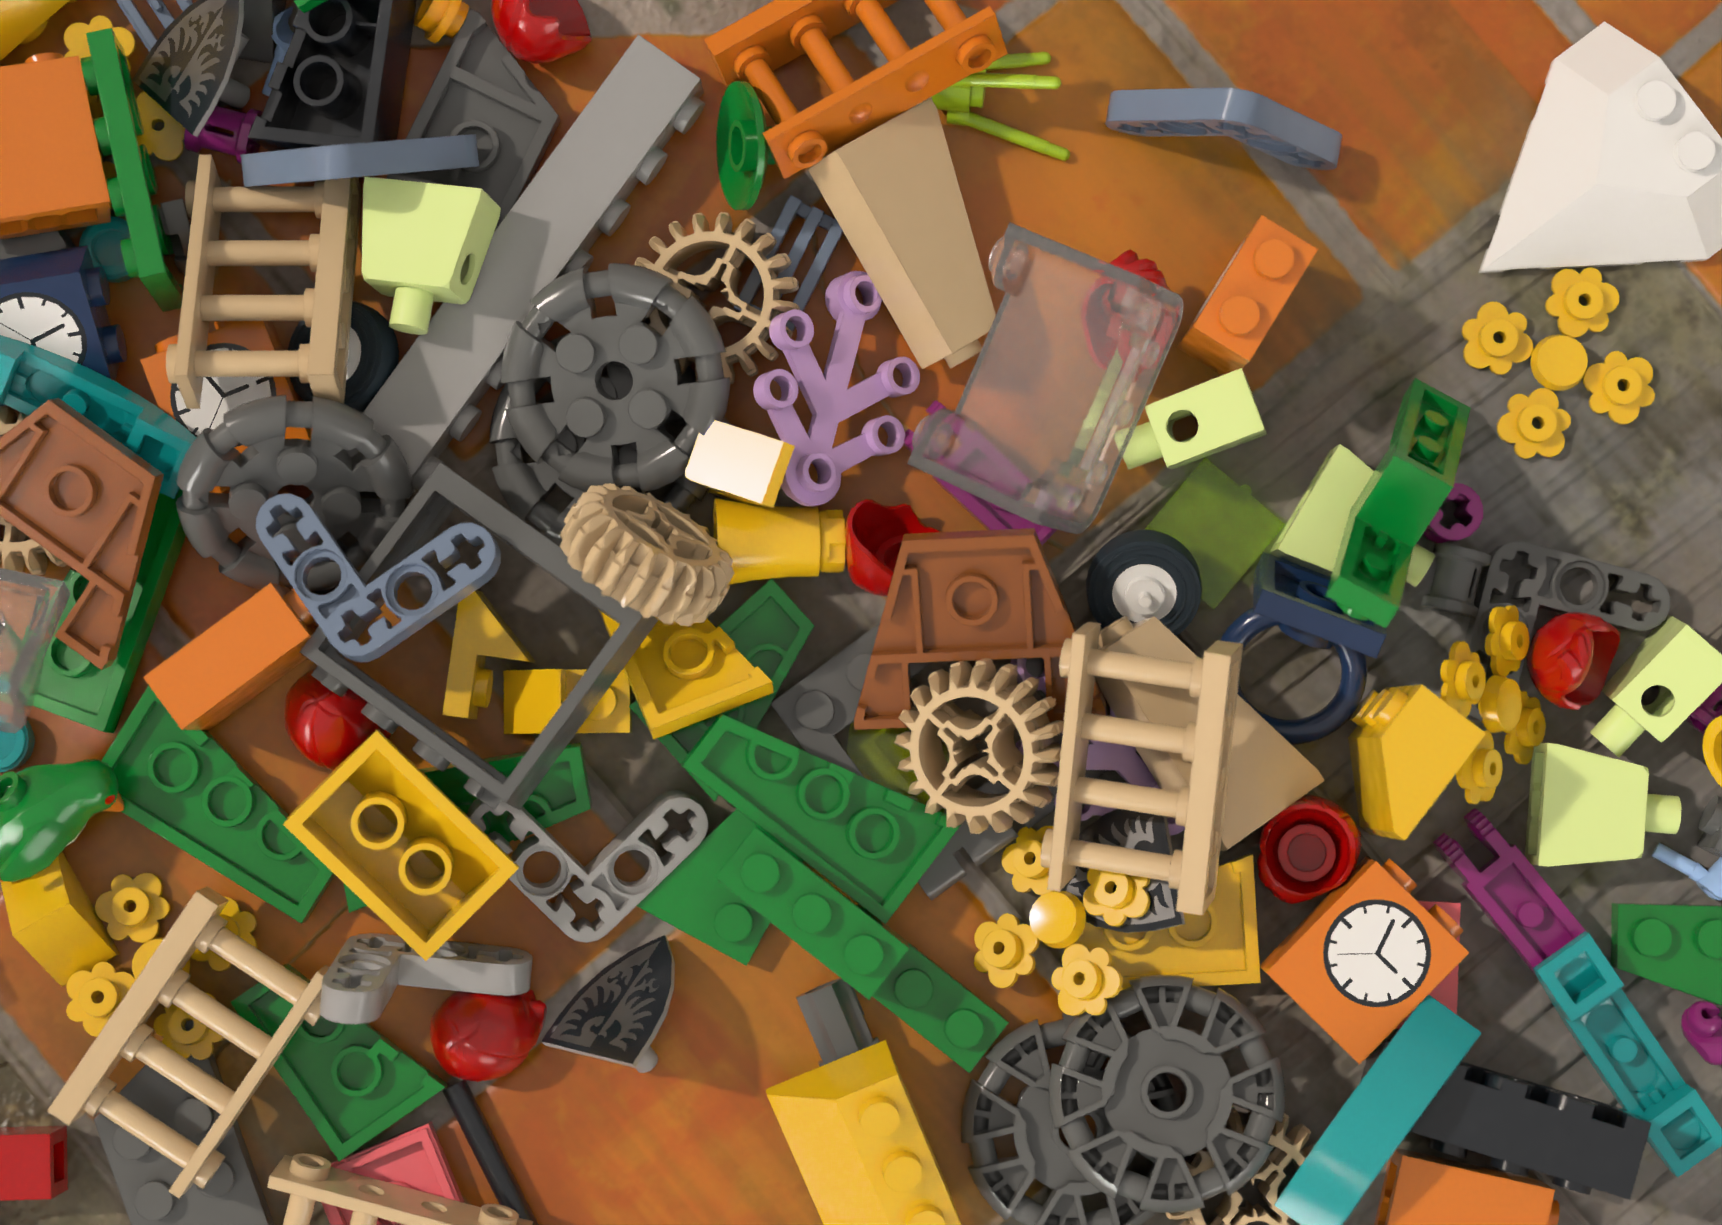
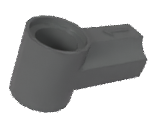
M838 978L796 997L822 1059L818 1061L819 1067L880 1042L878 1037H872L854 988L843 979Z

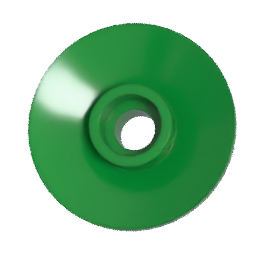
M734 81L727 87L721 101L717 122L716 153L718 173L724 196L734 210H748L754 205L764 182L767 165L776 164L762 134L774 126H766L764 112L757 94L746 81Z

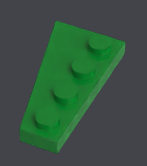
M180 489L174 499L159 492L118 653L113 664L108 668L100 670L54 636L89 584L88 579L77 571L70 569L57 589L61 594L42 623H35L21 645L25 649L11 671H3L0 676V694L99 731L114 734L186 537L176 506V501L182 496L183 490Z
M148 685L101 760L113 768L118 779V791L124 801V810L121 812L299 923H305L335 874L283 825L289 815L207 730H181Z

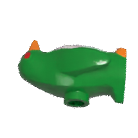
M86 759L75 763L35 765L24 768L17 773L10 771L0 776L1 882H14L29 878L49 867L63 849L77 839L89 818L94 814L102 811L121 812L124 810V801L118 791V779L113 768L108 763L98 759Z

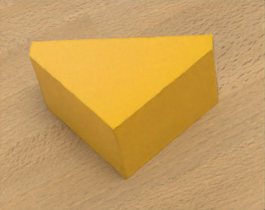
M63 852L57 856L49 867L29 878L14 882L0 881L12 936L61 987L67 985L68 979L75 972L82 970L90 972L97 963L107 962L120 954L104 924L96 915L91 901Z

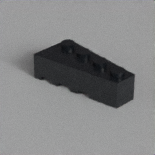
M326 0L305 14L298 9L292 24L296 27L283 63L277 62L268 85L272 88L262 116H256L248 138L269 151L397 140L417 0Z
M1384 1039L1367 1057L1361 1081L1391 1040ZM1462 1061L1410 1132L1429 1137L1428 1147L1442 1153L1466 1159L1468 1150L1492 1157L1491 1166L1510 1173L1528 1177L1529 1171L1532 1169L1553 1176V1184L1575 1192L1590 1195L1593 1188L1630 1200L1651 1122L1617 1106Z

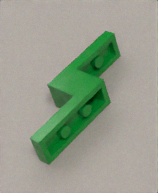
M1416 378L1402 398L1389 449L1350 510L1326 596L1336 601L1339 608L1349 616L1358 620H1371L1384 628L1388 626L1400 607L1413 548L1454 486L1471 409L1467 405Z
M757 826L753 828L716 875V880L868 1000L874 997L968 1073L972 1071L1008 1025V1020L888 925L880 922L859 904L849 900Z

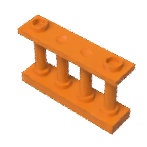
M773 0L704 39V42L726 87L734 81H746L751 84L774 120L776 126L762 134L779 172L786 179L804 168L814 166L823 157L879 127L969 75L983 71L992 62L1007 55L1008 52L999 23L992 8L988 6L967 18L955 0H924L944 31L911 49L884 10L899 0ZM862 22L888 63L855 81L828 40ZM806 53L832 94L798 112L773 71Z

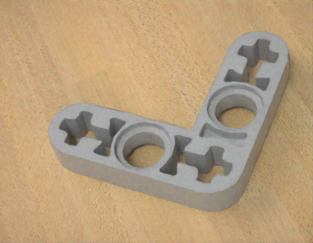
M680 790L664 792L655 798L584 867L523 806L518 810L501 801L494 810L477 798L467 812V816L483 832L486 829L482 818L485 813L491 811L494 815L499 816L506 810L510 812L506 819L511 832L521 843L511 856V859L519 865V869L509 880L567 936L575 941L585 943L598 941L607 935L700 845L708 829L707 814L694 796ZM689 808L691 811L686 818L691 825L690 829L684 834L677 829H673L661 839L662 846L668 852L660 858L652 844L641 837V835L649 829L656 840L669 826L664 818L666 812L673 809L675 812L682 814ZM493 831L488 835L506 854L512 851L510 843L500 833ZM528 831L535 834L523 841ZM638 850L648 856V871L642 878L633 882H626L617 878L614 874V865L619 855L625 851ZM535 852H550L559 860L558 872L554 878L540 884L528 880L523 874V866L527 858ZM572 875H576L579 878L569 883ZM568 883L572 891L583 902L588 904L595 898L598 899L595 908L599 917L592 923L584 917L576 923L572 921L576 916L571 903L560 893ZM559 894L554 903L548 901V899Z
M358 934L347 939L322 978L320 1015L324 1019L343 1024H363L375 1021L381 1016L397 985L510 996L523 994L530 990L533 958L530 953L518 948L446 941L425 961L398 935Z

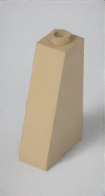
M929 98L840 147L814 166L808 168L810 175L922 369L942 359L946 360L950 368L964 362L983 350L978 338L999 326L939 113L934 102Z
M1124 616L1100 630L1099 650L1193 663L1195 658L1198 657L1155 616L1131 624L1127 616ZM1095 676L1104 698L1118 718L1184 728L1187 727L1189 722H1197L1199 698L1191 697L1189 689ZM1238 694L1220 851L1230 849L1325 781L1319 770ZM1135 747L1160 789L1180 792L1182 786H1190L1192 762L1183 761L1182 754Z

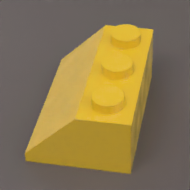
M1422 684L1388 687L1380 693L1372 690L1352 714L1350 720L1357 724V727L1348 737L1360 827L1371 835L1405 841L1486 733Z
M378 729L336 767L291 812L283 823L299 841L425 961L519 869L517 863Z
M886 1040L765 1089L824 1225H962L951 1193Z

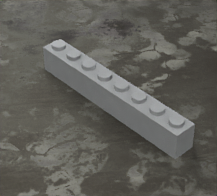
M639 34L494 232L470 300L462 305L442 303L429 322L428 333L418 336L363 412V414L373 420V429L381 436L390 435L399 447L411 474L413 492L421 489L440 462L445 464L439 457L450 441L455 438L461 442L474 428L482 414V411L476 406L490 386L495 390H499L505 384L501 383V365L505 345L515 321L517 320L522 323L534 307L530 300L542 288L566 273L582 267L589 269L594 257L588 251L602 232L607 236H611L619 228L631 208V205L625 202V200L639 181L648 185L656 177L668 157V154L662 149L676 130L685 134L693 126L704 109L705 102L699 99L704 93L701 79ZM356 448L348 451L345 450L350 457L359 452Z

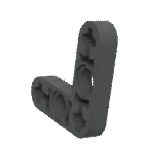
M1513 541L1496 547L1489 554L1492 556L1490 566L1483 567L1474 605L1478 608L1476 618H1470L1464 641L1469 645L1470 652H1476L1489 660L1491 659V656L1487 655L1485 651L1483 625L1494 607L1505 608L1507 605H1513L1511 603H1491L1490 597L1492 592L1498 596L1506 594L1509 575L1500 571L1501 562L1513 560L1516 553L1522 555L1521 566L1530 569L1529 579L1516 582L1511 598L1525 600L1523 610L1519 607L1517 608L1519 611V621H1522L1528 628L1529 643L1538 608L1561 614L1568 612L1592 614L1601 617L1617 629L1640 632L1656 628L1666 619L1670 611L1671 598L1667 587L1659 579L1649 574L1529 542ZM1572 568L1585 571L1591 577L1593 583V592L1590 599L1581 605H1574L1568 602L1562 596L1560 590V581L1563 575ZM1608 576L1615 578V582L1609 591L1631 594L1636 593L1640 586L1643 587L1644 599L1653 602L1651 612L1640 613L1635 620L1632 618V607L1615 601L1606 603L1607 614L1600 612L1599 609L1608 595ZM1525 658L1521 660L1518 671H1510L1506 676L1515 680L1518 685ZM1482 664L1485 673L1488 664ZM1471 704V711L1467 718L1473 721H1482L1477 704Z

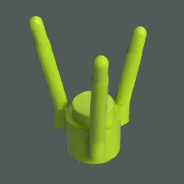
M1048 52L1007 54L992 62L983 71L973 73L932 96V101L937 110H947V124L969 126L1062 161L1070 158V151L1066 148L970 112L971 107L983 108L986 87L1058 89L1061 86V79L1056 76L987 73V70L1048 64L1051 61V55Z

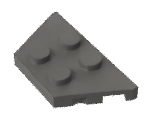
M470 8L406 139L476 134L479 167L388 174L386 179L482 188L501 208L500 217L495 228L496 231L530 184L561 120L545 97L527 77L511 53L506 50L479 12Z
M192 1020L187 1021L185 1024L187 1031L193 1028L194 1023ZM213 1054L206 1060L195 1059L192 1055L187 1059L224 1084ZM146 1064L119 1092V1094L198 1146L220 1115V1113ZM99 1113L94 1119L131 1225H275L237 1120L216 1149L226 1157L206 1187L201 1189L193 1183L180 1198H177L168 1191L182 1172V1167Z

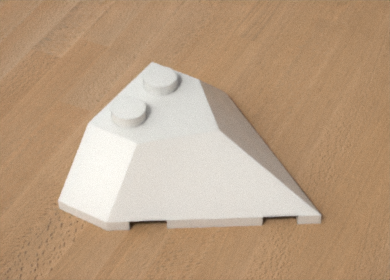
M1603 22L1551 62L1540 103L1534 119L1531 120L1499 212L1500 218L1491 244L1485 252L1478 273L1532 268L1547 270L1640 265L1644 262L1662 261L1696 262L1705 261L1722 249V138L1659 56L1613 26Z

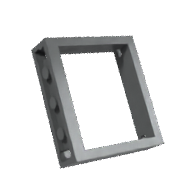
M440 462L358 572L366 585L430 542L456 507L619 624L617 630L514 771L507 777L348 661L330 643L319 626L300 653L318 665L311 675L332 692L343 697L346 691L351 689L366 700L367 704L361 713L378 726L393 735L400 725L419 740L412 750L442 772L452 763L467 774L470 778L463 788L472 795L485 802L494 810L501 801L520 810L658 620L654 616L644 618L639 611L630 607L623 608L621 603L614 598L602 596L601 589L594 584L585 582L582 578V572L570 566L567 561L568 556L564 554L558 545ZM383 596L374 602L379 608L385 603ZM359 616L353 617L348 622L352 633L345 638V641L347 642L352 639L357 641L371 621L365 622Z

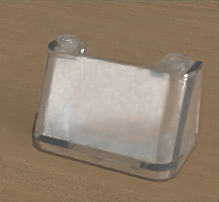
M1009 222L1004 236L992 248L988 262L989 270L992 272L993 285L1006 293L956 410L939 409L920 421L913 435V451L907 464L1035 524L1079 534L1090 526L1103 504L1178 331L1183 314V300L1178 294L1141 276Z

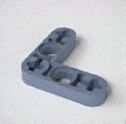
M1235 88L1116 90L1110 94L1105 125L1112 130L1137 136H1229L1288 164L1315 170H1333L1337 168L1342 142V134L1263 95Z
M476 134L329 145L241 155L244 187L479 167Z
M278 494L269 498L260 507L256 516V531L260 540L325 636L342 655L356 662H370L384 655L489 582L497 573L501 564L499 546L484 527L474 523H459L450 527L366 585L320 516L301 497L293 494ZM285 512H288L294 518L303 515V518L296 523V526L302 537L312 548L305 550L302 554L296 545L284 534L274 536L281 529V524L277 518ZM320 539L323 540L322 545L315 546ZM467 540L474 547L484 543L485 546L478 552V557L482 562L478 567L471 570L468 565L461 563L447 572L455 582L448 589H446L443 579L428 565L437 558L439 563L446 569L461 557L457 549L460 543ZM297 558L293 565H291L290 559ZM322 561L337 563L341 570V581L338 587L326 595L311 593L307 585V576L310 570ZM421 575L428 578L432 585V595L428 603L417 610L402 608L397 599V591L400 584L411 576ZM382 596L386 606L401 620L394 627L385 617L373 623L368 628L372 639L365 645H361L355 639L345 641V638L352 633L348 622L353 617L359 616L362 620L368 622L383 613L374 604Z

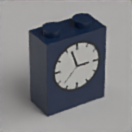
M88 245L0 259V335L45 349L116 381L120 363L127 361L126 341L121 326L119 324L111 325L105 306L110 304L108 279L102 266H93Z

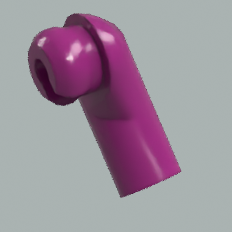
M1697 1001L1687 1008L1682 1015L1681 1028L1683 1035L1705 1062L1711 1065H1722V1019L1718 1015L1721 1009L1710 1001Z

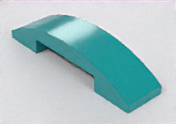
M0 335V406L5 404L29 416L48 400L60 398L162 472L164 476L160 493L173 499L176 497L180 490L176 482L180 465L187 450L196 438L190 431L160 408L114 380L45 349Z
M1584 931L1533 968L1543 989L1566 1027L1621 1107L1651 1122L1647 1142L1676 1177L1681 1176L1722 1146V1128L1697 1091L1685 1083L1622 990L1623 982L1588 932Z
M1428 995L1416 1007L1364 1076L1274 1205L1300 1225H1344L1367 1193L1368 1188L1482 1033Z

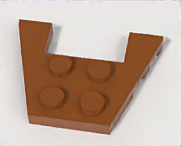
M60 398L50 399L0 437V516L88 579L89 584L54 636L100 670H103L113 664L118 653L164 474Z
M1035 528L904 534L854 717V730L908 728L898 717L901 715L902 710H911L913 707V700L910 697L912 693L910 663L971 661L983 658L991 660L1043 658L1046 697L1051 696L1056 699V705L1047 712V717L1050 722L1055 720L1064 721L1068 678L1060 676V655L1065 639H1072L1076 628ZM1095 677L1092 714L1106 716V701Z

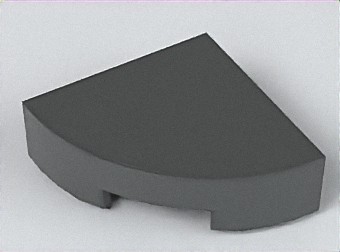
M177 199L160 203L159 212L165 234L171 237L175 264L179 272L185 276L191 219H189L186 212L185 201Z

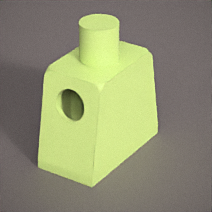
M365 177L363 185L362 275L363 279L380 294L394 297L389 321L390 328L409 334H427L433 301L462 305L470 300L501 212V208L482 188Z
M1242 368L1145 406L1149 422L1115 434L1128 470L1162 457L1168 468L1175 469L1265 436L1267 432ZM1190 415L1196 417L1198 421L1196 435L1182 441H1177L1172 432L1174 422Z
M1340 444L1329 450L1269 553L1331 577L1350 510L1374 471L1349 449ZM1416 544L1413 548L1406 582L1416 587L1429 570L1435 554Z
M1668 614L1666 619L1651 631L1603 687L1602 692L1616 704L1590 733L1619 758L1644 730H1647L1658 741L1663 742L1722 683V654L1686 623ZM1658 685L1659 692L1655 701L1649 705H1642L1641 697L1644 691L1651 686Z
M1540 743L1539 746L1534 747L1531 763L1525 857L1532 865L1548 867L1641 858L1644 852L1645 832L1676 834L1678 832L1682 813L1680 798L1672 795L1648 794V767L1560 744Z

